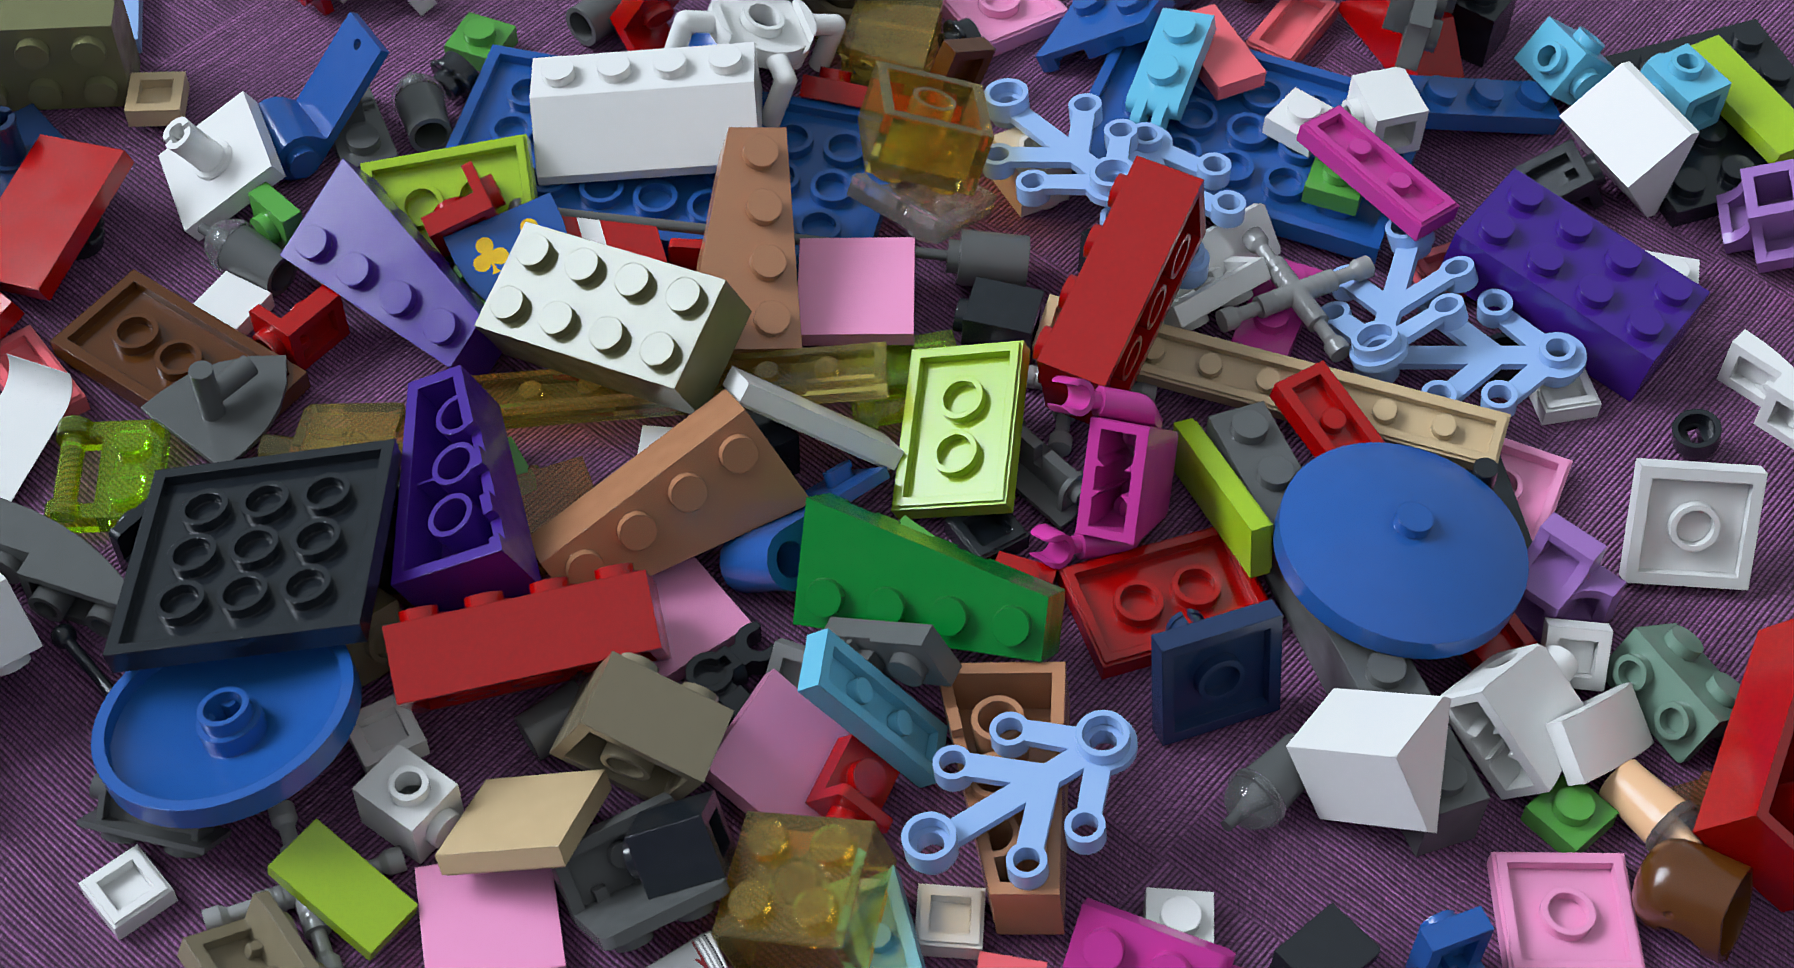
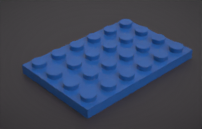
M1149 40L1131 46H1121L1109 52L1089 92L1090 94L1097 95L1102 101L1103 120L1093 130L1090 153L1098 159L1106 157L1107 154L1104 142V127L1106 124L1115 119H1130L1131 113L1126 112L1125 109L1126 98ZM1251 49L1250 51L1267 72L1264 86L1217 101L1198 76L1181 120L1170 119L1166 131L1172 137L1173 146L1195 156L1201 157L1206 153L1213 152L1223 154L1230 159L1231 173L1228 185L1219 190L1204 188V191L1213 195L1224 190L1236 191L1245 198L1246 208L1254 203L1264 204L1276 236L1354 259L1367 255L1375 264L1386 237L1385 226L1389 218L1364 197H1362L1356 216L1301 202L1304 185L1316 156L1311 154L1307 158L1262 133L1265 117L1295 87L1334 108L1338 105L1341 106L1342 102L1347 100L1351 77ZM1149 116L1147 122H1151L1152 116ZM1418 150L1399 155L1413 166ZM1073 169L1071 171V174H1078Z

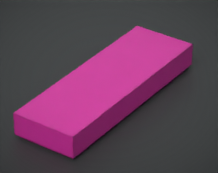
M1340 105L1300 126L1296 140L1413 240L1418 241L1455 219L1460 206L1457 202Z

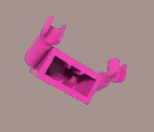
M1061 375L1052 379L1053 382L1067 385L1068 398L1063 405L1048 403L1047 406L1050 410L1073 416H1084L1091 410L1094 416L1090 418L1074 536H1069L1048 524H1039L1031 530V535L1049 543L1043 551L1031 552L1029 556L1053 569H1061L1070 563L1074 554H1076L1078 559L1085 560L1124 552L1138 547L1142 538L1166 517L1173 481L1178 432L1162 429L1163 419L1156 404L1147 395L1105 386H1098L1094 390L1093 385L1089 381Z

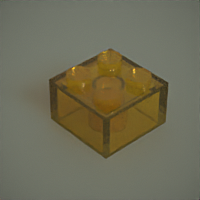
M876 60L858 116L865 172L871 173L878 179L889 183L907 181L925 185L932 191L943 195L960 193L974 196L994 140L983 85Z
M747 811L727 878L730 892L721 899L711 935L735 968H870L879 924L882 921L888 897L887 889L893 864L894 866L896 865L897 860L875 821Z

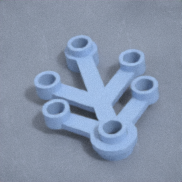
M1004 78L990 83L984 91L985 109L988 118L999 128H1018L1042 147H1011L1004 143L990 144L981 152L983 174L992 180H1003L1012 176L1016 168L1073 169L1078 174L1047 175L1044 171L1036 169L1020 173L1015 180L1018 202L1027 207H1038L1047 203L1051 195H1086L1091 202L1110 208L1108 207V197L1116 177L1120 173L1127 175L1133 164L1129 160V156L1138 148L1137 125L1128 119H1115L1107 123L1104 127V142L1107 154L1106 157L1098 159L1090 153L1093 130L1103 120L1102 101L1097 95L1083 93L1070 99L1068 107L1071 126L1068 137L1030 109L1028 87L1024 82L1013 78Z
M1149 122L1136 124L1138 128V148L1130 154V161L1134 162L1136 156H1140L1204 179V188L1209 190H1219L1228 185L1231 161L1225 155L1212 152L1206 153L1201 157L1195 156L1173 146L1171 135L1162 127ZM1231 190L1220 191L1215 195L1204 191L1205 216L1211 218L1215 225L1222 228H1235L1243 223L1246 209V200L1243 195ZM1104 207L1102 209L1100 225H1103L1111 208ZM1202 242L1179 289L1197 288L1205 283L1208 277L1210 255Z
M1390 219L1386 223L1385 231L1394 257L1384 290L1382 291L1367 279L1363 281L1351 280L1340 284L1338 290L1332 292L1333 297L1338 301L1329 302L1321 307L1329 317L1327 323L1335 334L1343 336L1351 344L1349 356L1352 365L1357 370L1366 373L1383 374L1393 370L1407 357L1409 344L1435 328L1439 331L1449 332L1464 326L1469 316L1464 298L1459 294L1473 289L1478 283L1474 261L1467 256H1456L1442 263L1440 269L1411 286L1417 262L1431 252L1432 244L1435 241V234L1433 231L1415 241ZM1348 264V265H1342V266H1340V267H1337V268L1334 269L1333 271H1337V270H1339V269L1345 268V267L1349 266V264ZM1445 290L1449 292L1436 297L1431 301L1428 309L1400 324L1401 318ZM1355 300L1376 316L1375 321L1364 324L1353 317L1350 306L1346 301Z
M1489 289L1482 292L1478 297L1477 320L1485 327L1500 329L1520 346H1501L1467 321L1464 326L1457 330L1449 332L1440 331L1459 346H1409L1407 357L1396 368L1387 373H1366L1357 370L1354 366L1353 372L1354 374L1393 383L1398 378L1400 369H1461L1447 381L1433 380L1426 383L1421 391L1462 401L1500 370H1521L1509 382L1494 380L1487 383L1481 392V407L1508 413L1512 417L1516 412L1517 405L1542 385L1551 388H1561L1573 383L1586 367L1587 352L1584 345L1572 335L1561 332L1544 334L1512 311L1513 299L1506 291ZM1444 291L1419 306L1417 314L1428 309L1433 299L1448 292ZM1491 306H1496L1501 308L1502 310L1491 311L1487 308ZM1500 397L1506 399L1508 402L1495 403L1491 401V399Z
M1109 710L1090 712L1079 721L1077 726L1027 720L1020 713L1004 712L997 715L991 721L989 727L992 748L1001 757L970 753L965 747L960 745H947L939 749L933 757L932 766L935 781L942 789L958 792L966 789L972 782L1003 786V788L951 819L937 812H923L912 817L905 824L901 834L907 863L914 870L927 875L943 873L954 864L961 846L1025 809L1017 843L1010 848L1006 855L1007 873L1010 882L1019 889L1033 890L1039 888L1046 882L1049 876L1048 857L1045 847L1059 788L1082 774L1077 809L1072 810L1064 821L1065 839L1068 847L1077 854L1091 855L1100 851L1107 840L1103 811L1111 776L1126 770L1133 763L1138 752V740L1134 728L1116 712ZM1008 730H1016L1021 733L1019 737L1013 740H1005L1000 737L1003 732ZM1102 743H1107L1114 746L1113 748L1108 750L1093 749L1095 746ZM1030 747L1061 753L1044 764L1009 759L1022 756ZM951 763H960L965 766L957 773L943 771ZM1082 825H1091L1097 829L1090 836H1079L1074 833ZM929 845H938L943 848L933 854L921 853ZM1024 860H1034L1039 863L1036 869L1029 872H1023L1016 868Z

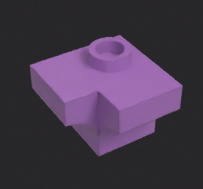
M1794 159L1740 169L1742 179L1740 184L1726 193L1716 195L1725 253L1729 254L1754 249L1758 273L1794 267Z
M1555 512L1540 526L1534 540L1527 549L1529 576L1522 599L1515 610V614L1534 639L1540 643L1545 617L1608 623L1613 617L1627 583L1600 565L1607 549L1605 544Z

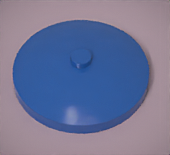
M1381 442L1356 443L1342 446L1317 456L1302 467L1290 481L1274 521L1273 543L1276 560L1284 579L1297 599L1312 615L1337 634L1358 645L1383 654L1411 659H1439L1475 650L1493 639L1507 625L1519 605L1527 586L1529 576L1528 551L1520 527L1508 507L1489 486L1465 468L1444 457L1419 448Z
M346 645L126 671L107 694L95 718L91 736V754L95 769L110 796L122 809L130 815L153 825L190 829L219 826L245 819L272 808L303 789L321 774L340 753L348 741L359 716L362 701L360 676Z

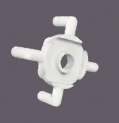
M711 0L707 11L682 10L676 14L664 48L688 47L693 33H709L717 45L755 42L758 66L769 69L774 80L762 109V124L766 127H779L797 83L794 70L802 67L813 43L814 36H819L809 60V65L813 70L819 72L820 66L830 68L845 31L846 22L838 14H812L809 7L802 0H793L792 3L788 0Z

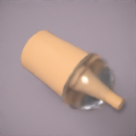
M1631 759L1620 765L1602 785L1599 796L1619 812L1618 816L1639 836L1649 852L1661 841L1670 838H1683L1701 845L1705 844L1692 833L1700 807L1692 800L1686 801L1649 772L1636 759Z

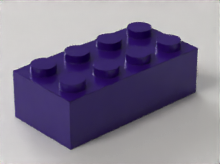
M1515 168L1455 232L1442 261L1443 263L1456 256L1470 257L1475 264L1478 283L1473 289L1464 292V294L1477 302L1479 295L1486 290L1501 289L1506 291L1513 299L1512 311L1544 334L1561 332L1577 338L1584 345L1587 352L1585 369L1588 375L1629 402L1632 401L1687 333L1710 294V291ZM1491 306L1487 308L1491 311L1502 310L1501 308L1496 306Z

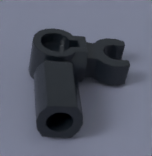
M757 621L747 623L739 629L735 636V644L729 648L726 645L722 646L715 652H702L694 656L688 662L685 669L686 682L708 688L718 696V703L734 710L728 726L752 693L745 686L748 684L749 676L766 674L774 644L763 651L751 649L752 646L762 640L761 625Z

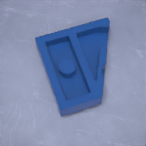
M1073 0L1072 5L1035 57L1043 72L1050 73L1059 70L1060 60L1065 55L1084 49L1088 58L1092 59L1107 54L1118 47L1131 46L1149 40L1162 8L1172 9L1175 2L1174 0Z

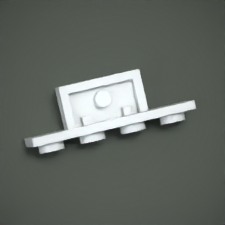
M1254 203L1245 209L1244 221L1238 227L1222 228L1213 225L1206 229L1202 243L1210 255L1208 277L1205 283L1197 288L1178 290L1163 324L1189 331L1199 328L1209 321L1208 313L1219 307L1235 306L1249 300L1253 296V288L1271 279L1264 257L1251 253L1242 242L1243 235L1249 229L1260 227L1268 237V246L1276 256L1280 254L1281 248L1264 204Z

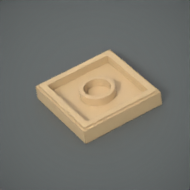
M598 769L486 779L435 854L441 874L451 876L565 867L612 789L606 770Z

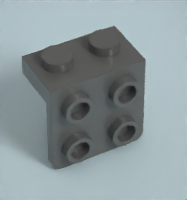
M666 792L589 827L567 865L561 868H550L572 922L604 951L615 949L618 953H624L640 948L653 939L654 930L677 919L679 922L699 919L712 912L717 906L715 901L730 892L726 878H722L649 900L641 879H634L630 875L623 856L624 837L640 811L674 802L673 797Z

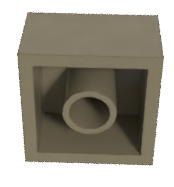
M612 651L580 685L549 754L584 771L605 769L611 784L644 800H649L666 792L673 797L674 801L683 799L704 783L734 710L718 703V696L704 686L691 682L679 684L659 674L657 665L641 655L629 652L620 655Z

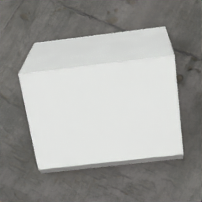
M1630 61L1621 63L1560 115V118L1580 148L1587 155L1593 154L1601 170L1646 217L1656 215L1700 133Z
M1334 688L1286 746L1319 819L1437 833L1451 698Z

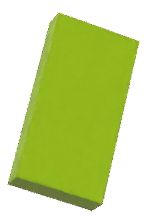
M317 818L268 865V875L368 961H371L417 913L418 904Z

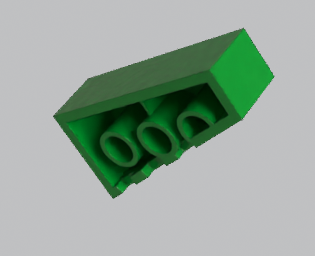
M832 493L806 497L793 624L824 629L830 617L930 624L934 626L948 647L952 649L1042 662L1059 653L1066 589L993 559H985L958 548L957 544L937 536L931 537L902 525L898 520L855 506L849 500Z

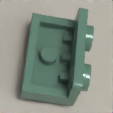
M1677 623L1635 627L1610 655L1606 682L1611 688L1631 682L1651 734L1676 762H1688L1710 738L1724 736L1740 684L1731 676L1720 672L1703 653L1704 647L1698 637Z

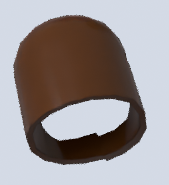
M1670 838L1663 840L1650 850L1637 871L1632 890L1633 908L1637 917L1648 927L1655 931H1660L1662 927L1673 930L1689 938L1698 947L1700 955L1722 964L1724 960H1728L1734 950L1750 910L1753 893V867L1687 839Z

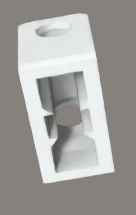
M1537 643L1499 652L1489 657L1440 695L1451 698L1449 724L1501 800L1550 792L1562 772L1545 724L1585 705L1569 683L1578 672L1579 665L1577 659L1570 651L1561 646L1551 645L1546 648Z

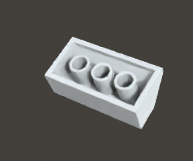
M755 42L533 58L530 108L536 175L539 186L716 173L719 155L728 128L762 127V84Z

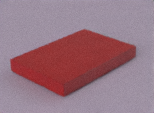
M39 135L0 197V290L46 301L52 299L134 164L133 159L124 150L48 135Z
M1214 527L1058 569L1057 583L1059 587L1066 589L1065 601L1101 680L1152 666L1151 635L1165 631L1170 618L1182 611L1190 624L1192 622L1187 616V609L1198 610L1206 619L1269 600L1257 577L1249 578Z

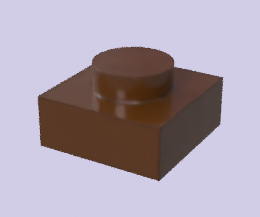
M985 37L944 40L936 55L925 85L927 87L957 92V95L977 93L996 49Z

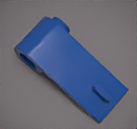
M348 13L297 100L286 97H271L258 103L286 177L283 179L285 180L306 178L318 169L390 53L357 13Z
M845 460L822 474L824 480L805 490L808 497L832 493L851 502L889 479L890 475L887 467L851 470V461ZM805 507L724 543L720 551L719 565L722 577L729 587L742 593L787 592L797 589Z

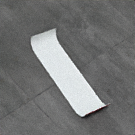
M7 354L9 374L6 385L0 395V498L12 502L69 406L72 395V378L69 373Z

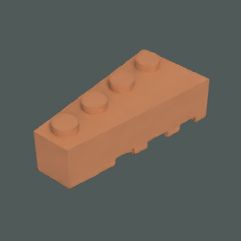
M729 127L719 155L696 271L725 279L752 311L724 372H729L732 366L743 371H791L789 361L797 360L802 350L786 127Z
M724 389L532 533L531 538L535 555L550 577H568L569 584L594 581V570L619 563H633L634 570L646 569L649 575L652 576L805 507L808 495L745 408Z
M1066 662L961 663L962 667L952 686H939L951 744L963 746L970 753L1001 757L992 748L989 727L991 721L997 715L1004 712L1020 713L1027 720L1070 726V697ZM1008 730L1003 732L1000 737L1005 740H1013L1019 737L1021 733L1016 730ZM1030 747L1022 756L1009 759L1044 764L1061 753ZM956 763L958 772L965 767L960 763ZM972 782L970 786L963 790L967 809L1000 790L1003 786ZM1068 783L1059 788L1045 847L1048 857L1049 876L1046 882L1039 888L1033 890L1019 889L1010 882L1007 873L1006 855L1010 848L1017 843L1025 809L974 839L996 934L1065 935L1067 843L1064 821L1068 815ZM1024 860L1016 868L1023 872H1029L1036 869L1039 863L1034 860Z

